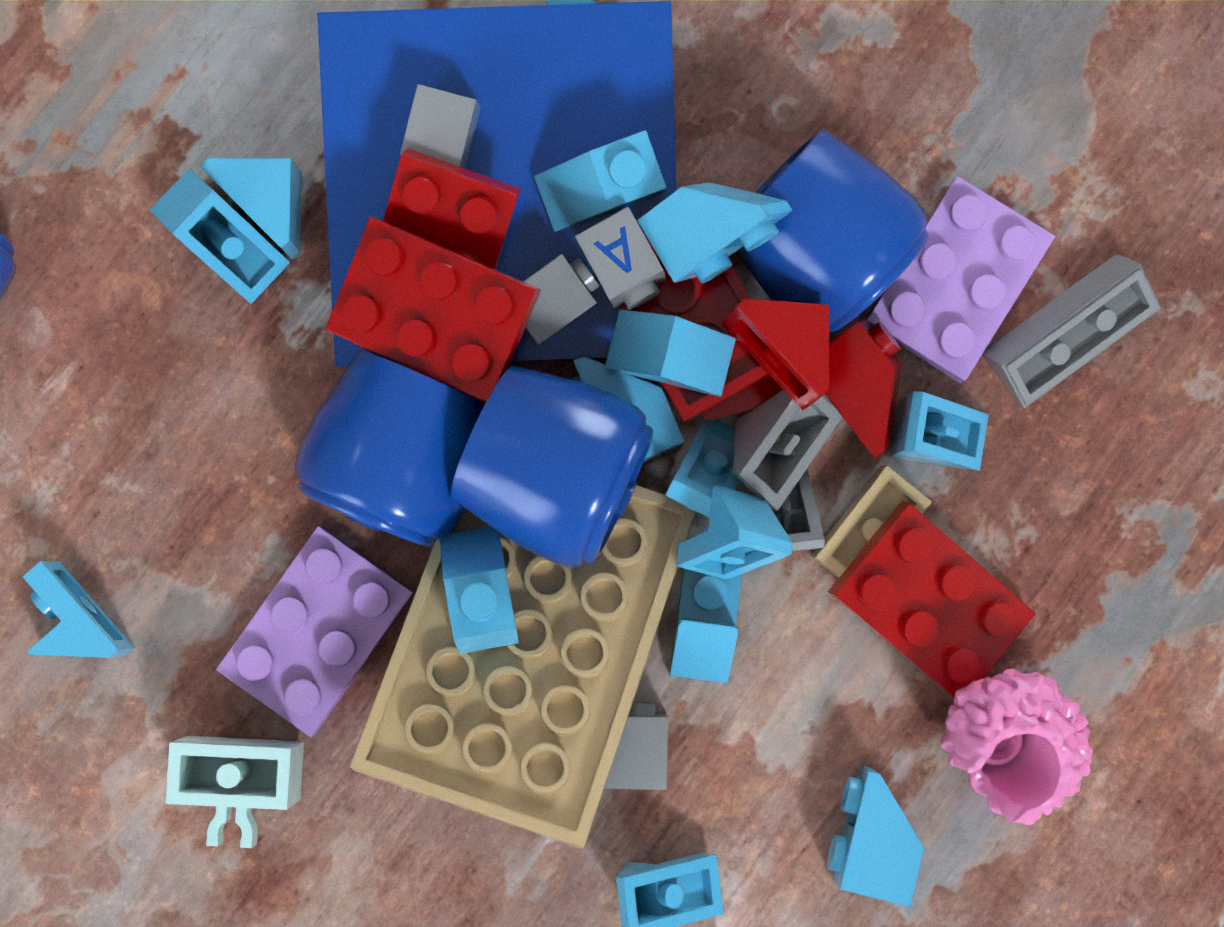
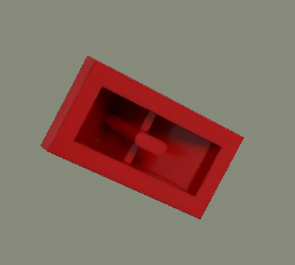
M745 298L721 322L802 410L813 404L829 390V305Z

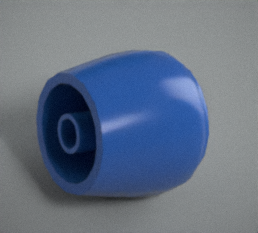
M822 128L797 149L755 192L787 200L793 210L775 223L779 230L778 234L753 250L747 251L743 246L736 252L771 300L829 305L830 335L860 315L912 263L927 241L928 232L924 229L927 219L923 209L912 195L894 178Z
M360 350L315 415L301 443L295 461V475L300 480L298 488L306 496L347 515L348 519L376 531L382 530L422 546H432L436 539H444L454 531L465 511L463 506L450 497L451 488L462 453L485 404L407 367Z
M511 366L505 371L494 387L475 423L460 458L453 479L450 497L517 545L545 560L565 567H579L583 562L593 564L607 543L619 516H623L637 485L635 481L653 439V429L646 425L645 414L637 406L620 396L589 384Z

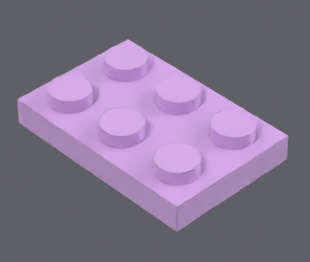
M957 176L925 225L924 229L928 232V238L924 247L896 281L882 293L867 320L872 326L881 322L892 334L899 346L962 384L969 377L1056 236Z
M318 526L216 670L309 737H313L416 592L322 526Z

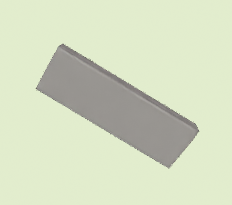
M1114 255L986 348L983 355L1019 406L1025 409L1160 310L1161 307L1141 263L1122 255Z

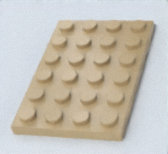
M636 485L623 516H619L598 559L593 564L583 562L579 567H565L545 560L522 548L500 533L519 643L459 654L453 640L443 580L440 541L436 539L350 768L359 773L584 850L678 569L676 566L678 543L687 540L696 512L665 496V494ZM465 508L452 533L490 526Z

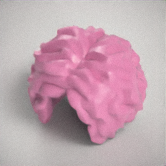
M1007 669L1003 674H997L992 678L987 676L985 679L973 681L967 687L956 691L954 705H951L948 709V717L945 721L946 732L942 736L940 745L949 754L948 762L953 767L966 770L969 773V785L975 793L987 797L988 807L994 813L1003 815L1011 823L1033 825L1036 820L1041 818L1042 813L1046 816L1050 815L1053 811V806L1057 808L1063 806L1067 796H1073L1080 791L1082 777L1088 776L1091 772L1089 765L1092 762L1093 749L1089 746L1088 742L1091 731L1086 727L1089 723L1086 716L1079 712V704L1060 691V686L1056 680L1043 676L1039 672L1022 674L1015 669Z

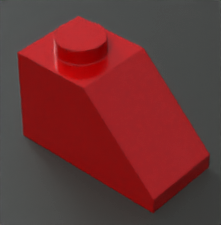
M865 318L858 321L829 344V390L825 395L872 456L876 458L891 444L901 363L894 354L901 350V348L881 322L872 326Z

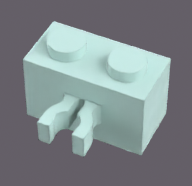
M186 736L169 742L165 804L216 807L215 816L207 829L206 846H219L223 843L224 825L231 820L232 807H236L235 823L242 831L240 848H253L257 845L258 827L251 809L288 810L301 800L304 741Z

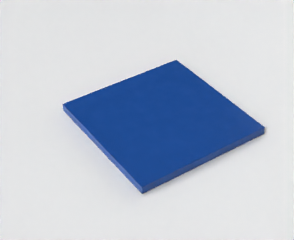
M671 1L317 13L332 311L369 217L381 220L384 218L401 157L400 152L417 84L478 101L481 110L466 169L521 188L496 270L525 281L563 254L569 263L580 257L599 284V287L591 292L597 303L539 345L527 328H525L512 361L579 359L584 356L587 358H607L620 309L619 307L613 308L575 236L628 206L637 221L677 191ZM646 130L665 181L666 190L554 232L534 176L588 151ZM333 334L335 367H349L360 350L369 352Z

